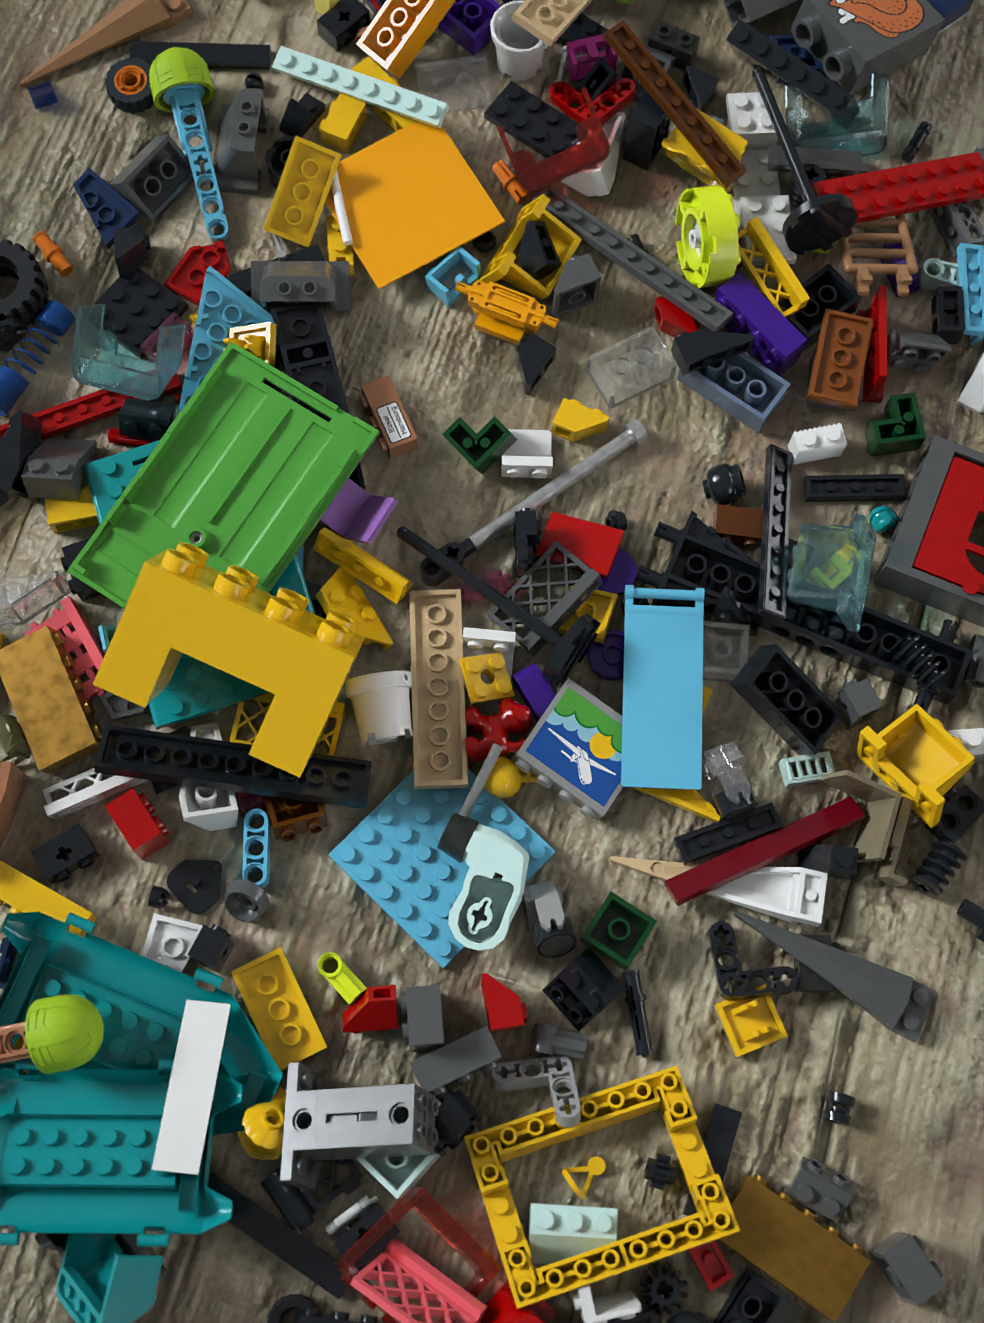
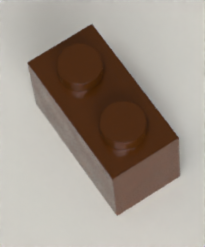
M718 504L714 513L713 528L716 529V533L725 541L729 540L735 545H743L746 549L761 548L763 510Z

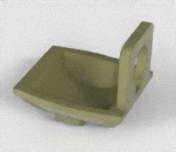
M0 714V745L5 752L0 757V763L1 761L5 762L14 758L11 762L16 766L25 758H30L31 750L17 717Z

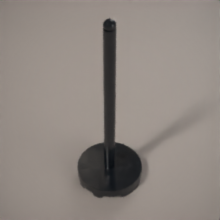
M756 67L752 71V76L804 201L786 218L782 227L783 236L788 248L796 254L805 255L804 251L817 249L827 251L833 248V243L841 237L847 238L852 234L851 228L858 218V213L853 201L846 195L826 194L818 197L815 196L764 70L761 67Z
M404 526L398 528L396 532L398 538L556 647L542 672V678L557 687L559 682L562 683L569 677L577 662L580 663L598 635L596 631L601 623L587 613L582 615L565 635L561 636Z

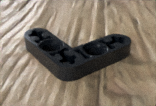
M724 921L716 922L711 926L709 930V943L717 987L723 999L737 1001L792 993L796 989L798 974L789 966L741 971L732 926ZM718 930H722L723 934H728L725 936V947L720 948V937L715 936ZM724 954L729 955L733 958L734 963L730 967H723L719 964V957ZM771 975L773 976V981L781 980L782 975H786L787 979H792L789 986H785L784 982L779 981L775 982L774 988H771ZM755 977H760L765 981L766 987L762 990H756L751 986L750 981ZM742 979H746L745 987L747 992L743 991L744 986L736 987L734 993H730L728 988H724L727 986L728 981H732L733 986L742 985Z

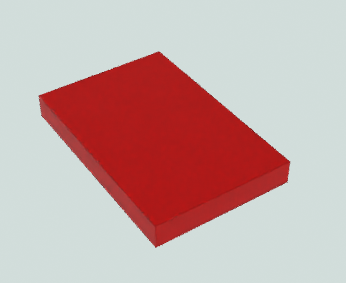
M552 512L535 556L538 560L557 541L590 569L593 568L599 573L600 577L608 579L624 537V530ZM557 550L550 557V563L555 565L564 564V555ZM572 568L573 570L583 572L580 568Z

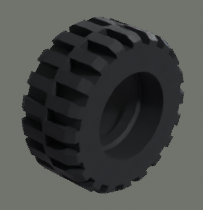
M2 239V242H0V277H14L19 279L16 289L8 297L0 300V321L11 318L19 319L27 331V326L30 324L35 325L34 320L44 308V304H47L49 300L47 292L49 290L48 283L38 261H36L34 255L29 250H26L19 243L13 245L12 241Z

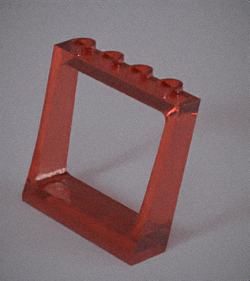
M412 1187L334 1264L343 1273L340 1279L350 1289L354 1290L355 1287L351 1285V1281L359 1273L355 1268V1262L413 1208L474 1269V1276L464 1287V1290L477 1298L502 1270V1267L422 1187ZM367 1279L364 1280L370 1286H373ZM363 1294L361 1300L369 1308L374 1310L377 1307L384 1314L381 1317L384 1323H400ZM440 1317L436 1323H444L443 1317Z

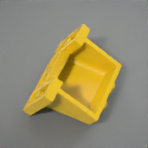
M542 194L521 209L479 281L489 284L490 281L496 282L501 279L540 299H544L550 295L553 288L555 289L566 262L572 258L582 239L545 209L550 199ZM529 220L545 222L562 264L542 280L534 279L521 269V263L518 258L525 226Z
M918 704L910 708L880 733L876 734L869 726H866L859 734L857 757L890 789L902 793L901 797L904 796L913 800L911 809L931 829L940 822L945 802L942 796L970 769L975 761V757L964 748L960 739L956 736H951L938 719L932 718Z

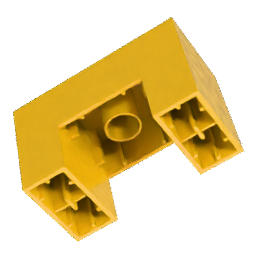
M179 542L176 550L168 548L145 561L93 685L145 708L169 685L182 653L187 654L275 694L248 755L297 777H301L366 638L355 633L359 623L353 618L333 610L328 612L326 619L306 611L309 600L303 595L286 588H279L276 596L256 588L259 577L242 567L229 565L226 573L206 565L209 558L207 552L185 542Z

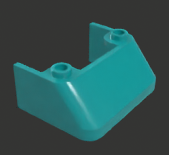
M69 1233L56 1284L57 1297L75 1323H133L148 1312L155 1303L156 1286L164 1258L162 1256L123 1255L122 1249L115 1241L116 1234Z

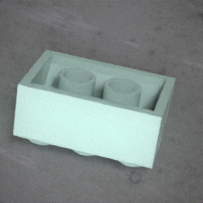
M530 1203L528 1246L533 1263L552 1264L616 1241V1208Z

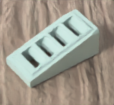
M830 751L817 753L816 755L781 759L778 763L785 788L820 781L821 775L835 772ZM824 759L828 772L823 773L819 760ZM812 761L815 763L817 774H813L810 764ZM802 763H805V767L808 774L807 776H804L801 767ZM791 766H796L798 777H794Z

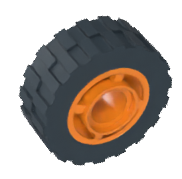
M128 57L117 61L106 73L105 87L112 103L115 104V107L123 112L141 113L151 108V105L154 103L149 80L151 65L147 61L136 57Z

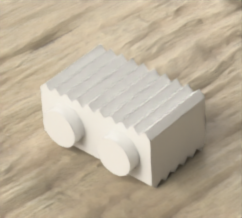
M838 423L837 425L833 424L827 427L824 425L823 428L819 426L818 429L814 427L813 430L809 428V430L795 431L788 444V449L792 452V463L796 465L841 456L847 446V441L842 424Z

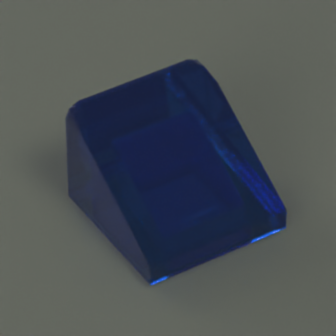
M51 82L28 88L36 109L58 102Z

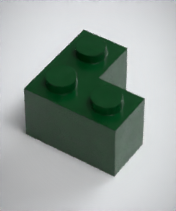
M916 393L892 395L884 407L886 420L872 421L865 433L870 456L919 450L926 439Z
M495 416L478 433L459 417L442 434L482 475L518 440Z

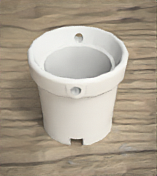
M525 0L512 1L502 5L494 13L491 20V36L496 46L497 67L501 74L504 76L505 73L510 75L511 80L526 81L533 78L537 74V70L542 66L544 50L548 47L543 41L512 21L513 13Z
M377 672L357 676L345 682L344 688L347 697L352 701L361 745H365L367 742H369V745L398 741L397 736H405V739L413 737L409 689L412 688L411 672Z

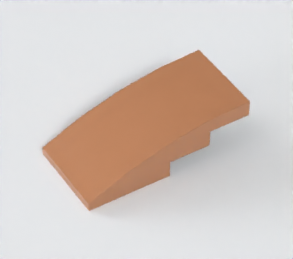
M2 761L0 763V849L11 828L20 801L25 776L12 762Z

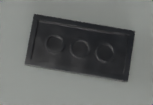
M513 81L506 86L484 112V119L559 167L566 156L572 153L578 142H581L587 134L585 127Z

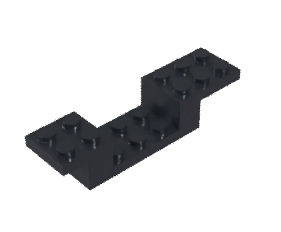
M298 302L271 308L286 375L336 404L340 409L349 414L321 303ZM292 396L294 402L330 422V418ZM359 462L349 479L363 490H366Z

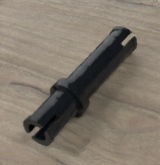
M632 970L622 972L627 996L624 1000L625 1003H628L636 1056L651 1054L654 1051L652 1049L644 1000L647 999L646 994L642 992L640 971Z

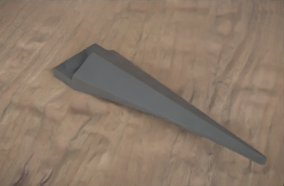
M734 912L735 917L814 971L888 1030L912 1042L918 1040L936 991L913 980L910 976L742 912Z

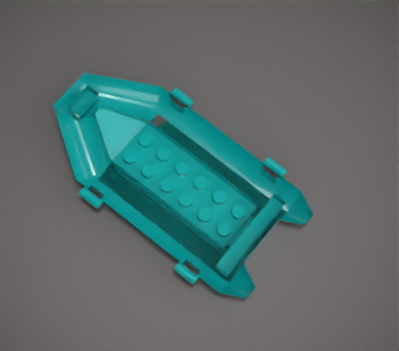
M41 912L7 914L1 931L20 952V956L0 998V1027L25 1022L31 1004L37 999L56 995H78L89 1000L98 1009L104 1023V1036L97 1054L86 1064L74 1069L158 1070L159 1060H174L186 1000L231 1004L218 1072L243 1084L242 1102L215 1115L213 1136L245 1131L241 1121L246 1109L255 1104L268 1103L272 1100L283 1074L233 995L220 989L224 981L223 977L199 967L195 972L194 978L92 935L96 923L71 912L68 914L65 923ZM70 925L86 931V935L83 936L70 930ZM198 980L215 986L214 991L198 985ZM18 1033L13 1038L14 1046L17 1039L21 1037ZM16 1061L1 1063L0 1069H6L7 1067L16 1069ZM22 1070L23 1075H39L40 1070H28V1074ZM164 1071V1076L171 1077L172 1071Z
M31 1058L16 1060V1069H0V1230H14V1233H0V1246H18L21 1233L139 1234L137 1239L138 1247H169L170 1234L201 1235L230 1220L233 1211L232 1200L209 1189L208 1178L214 1117L216 1114L242 1102L243 1084L219 1072L217 1073L199 1173L196 1175L152 1170L171 1078L164 1076V1071H172L174 1060H159L158 1070L71 1069L53 1074H45L39 1071V1075H22V1070H39ZM147 1231H165L164 1234H145Z

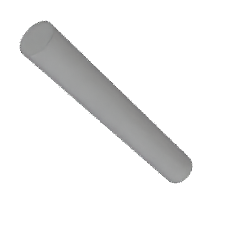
M493 743L459 812L460 815L470 816L503 749L502 746Z

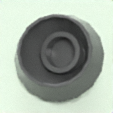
M239 879L232 881L226 888L224 905L228 913L235 919L242 922H252L262 917L268 911L270 905L268 896L257 884Z

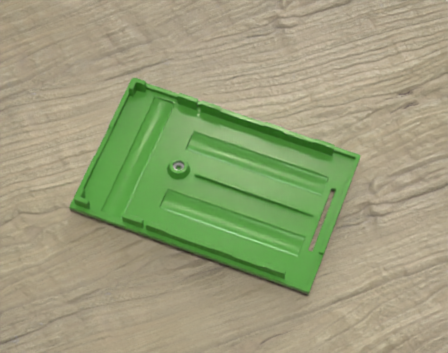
M230 342L82 551L70 565L67 572L125 609L144 562L168 548L176 550L179 542H185L207 552L209 558L206 565L226 573L229 565H235L251 571L259 577L256 588L270 593L380 432L356 416L353 417L343 411L336 404L260 358ZM264 380L269 381L270 383L289 393L293 397L297 398L298 400L302 401L303 403L322 413L326 417L330 418V422H327L326 420L312 413L308 409L304 408L303 406L299 405L298 403L279 393L275 389L266 385L265 383H263Z

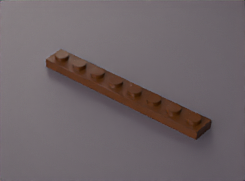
M622 20L605 32L603 38L724 186L727 188L741 178L747 170L626 22Z

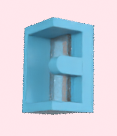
M458 247L453 252H449L441 263L428 271L425 276L427 288L449 308L464 295L455 291L458 281L472 286L482 276L480 262L463 248Z

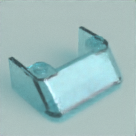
M872 72V96L864 97L857 101L860 111L846 130L834 121L810 124L809 114L802 108V94L791 85H786V125L794 145L797 147L862 151L861 157L881 153L888 143L890 81L878 72Z
M104 304L77 306L72 374L76 381L146 401L159 398L181 366L186 325L176 324L159 328L156 363L117 353L118 340L116 336L110 331L103 330Z

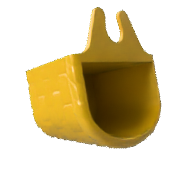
M697 109L741 163L745 149L748 146V141ZM677 127L674 132L671 131L668 138L663 139L662 150L669 159L709 186L719 185L727 193L731 190L732 184L727 188Z

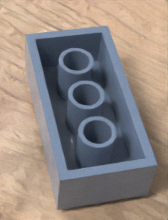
M744 353L683 375L680 370L677 380L758 433L786 397L791 383Z

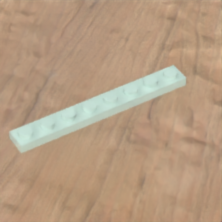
M280 46L272 65L276 72L339 94L341 92L367 104L438 129L441 128L449 109L448 104L283 46Z

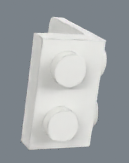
M508 429L518 440L501 456V477L551 478L553 467L551 432L548 430Z
M589 1285L568 1292L575 1311L578 1310L584 1323H607L608 1319L617 1317L620 1320L631 1319L636 1316L637 1312L642 1311L641 1304L632 1291L592 1299Z

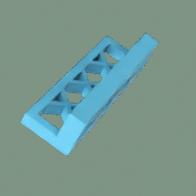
M960 243L957 247L959 287H962L965 331L962 335H969V344L977 346L984 338V245Z

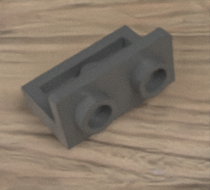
M803 1156L800 1160L799 1169L786 1191V1195L838 1223L853 1197V1182L843 1173H835L825 1168L818 1160L808 1159Z

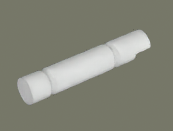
M366 1195L335 1218L333 1222L331 1221L325 1226L326 1231L332 1236L338 1229L343 1228L355 1219L371 1203L373 1205L379 1201V1198L375 1195L369 1199Z

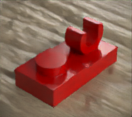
M716 1240L688 1250L710 1291L735 1277Z

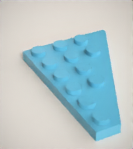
M211 266L207 268L178 414L219 359L223 349L228 346L223 340L224 338H229L230 328L265 322L274 323L271 314Z

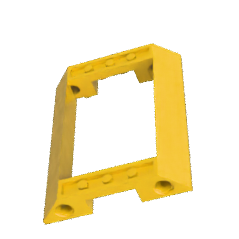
M677 1065L579 1098L581 1120L576 1126H560L555 1119L554 1108L551 1107L464 1137L517 1309L740 1232L719 1174L715 1175L696 1125L697 1116ZM569 1104L564 1105L566 1114H571ZM659 1109L698 1213L535 1270L532 1255L519 1220L502 1162Z

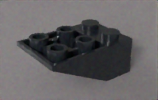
M18 410L9 420V427L5 435L0 438V489L28 499L29 496L21 475L28 457L41 445L42 420Z

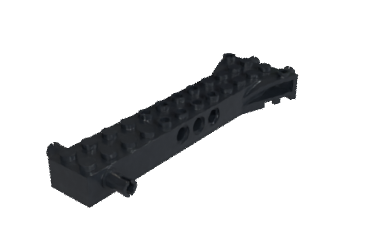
M692 510L684 529L681 528L679 530L659 521L653 536L673 543L676 548L665 572L661 574L640 565L634 580L656 589L695 590L696 588H704V612H712L723 587H729L736 595L734 602H741L747 613L752 617L751 624L917 692L913 706L918 704L926 713L932 699L948 705L957 696L973 650L953 642L960 627L956 621L952 626L953 620L945 619L940 634L937 636L787 575L786 619L781 623L758 614L760 563L752 560L729 540L725 541L716 533V529L711 525L708 527L697 518L698 515ZM653 599L651 606L695 607V601ZM911 634V637L921 636L917 643L918 645L927 643L928 646L924 653L932 651L935 653L931 658V662L941 661L937 668L938 670L945 668L948 670L942 679L925 691L923 690L926 684L922 686L916 685L920 676L914 678L909 676L913 668L904 670L903 665L906 660H896L900 651L895 653L889 651L897 642Z

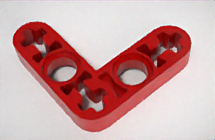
M628 78L618 80L593 102L565 82L558 81L549 87L550 102L589 130L600 128L636 96L635 82ZM607 101H612L615 103L611 107H606L603 105V103ZM573 103H580L582 105L579 108L570 107Z

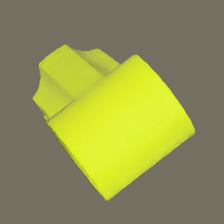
M325 953L319 958L317 964L319 972L349 1005L367 989L336 953ZM331 959L338 962V969L333 973H326L323 968L325 962Z

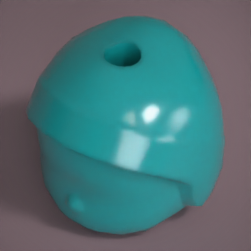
M889 506L876 507L869 515V523L877 534L891 530L898 520L897 514Z

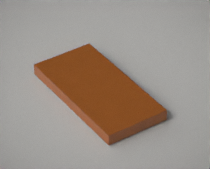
M825 309L806 400L856 410L874 319Z

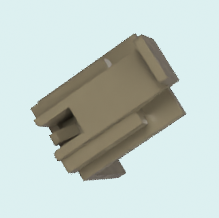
M850 770L821 775V782L868 802L865 810V821L861 824L855 848H859L858 863L876 861L878 863L874 879L894 887L906 886L908 879L894 874L913 800L904 796L901 797L902 793Z

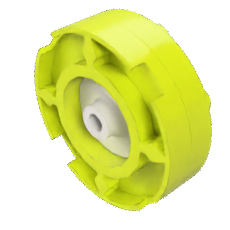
M719 185L684 190L678 201L675 220L676 226L682 225V241H676L682 272L686 280L697 286L698 289L722 286L735 275L736 267L741 262L738 241L740 218L734 212L732 196L727 194Z

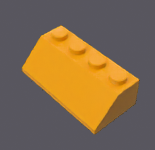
M387 0L357 42V45L400 79L455 0Z

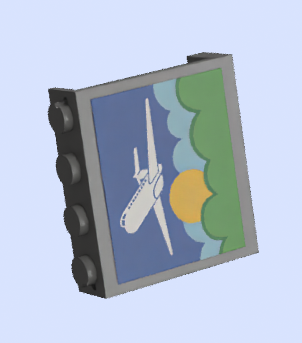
M567 678L561 683L557 689L558 693L518 752L511 759L516 762V767L525 773L531 772L538 777L537 781L542 786L549 789L552 787L559 792L558 796L563 801L569 804L573 802L580 807V812L584 816L597 820L604 817L623 788L621 786L622 716L573 680Z

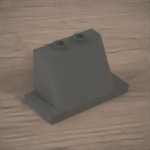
M243 89L237 94L231 105L222 104L213 163L220 192L259 195L261 170L258 169L255 154L257 133L267 134L269 108H265L262 89Z
M251 261V299L267 312H271V308L277 307V302H325V312H350L349 261Z

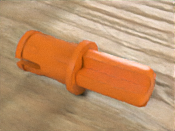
M503 160L496 162L492 170L503 183V189L508 190L517 205L524 203L525 201L522 198L524 197L527 200L530 195L518 181L519 177L511 172Z

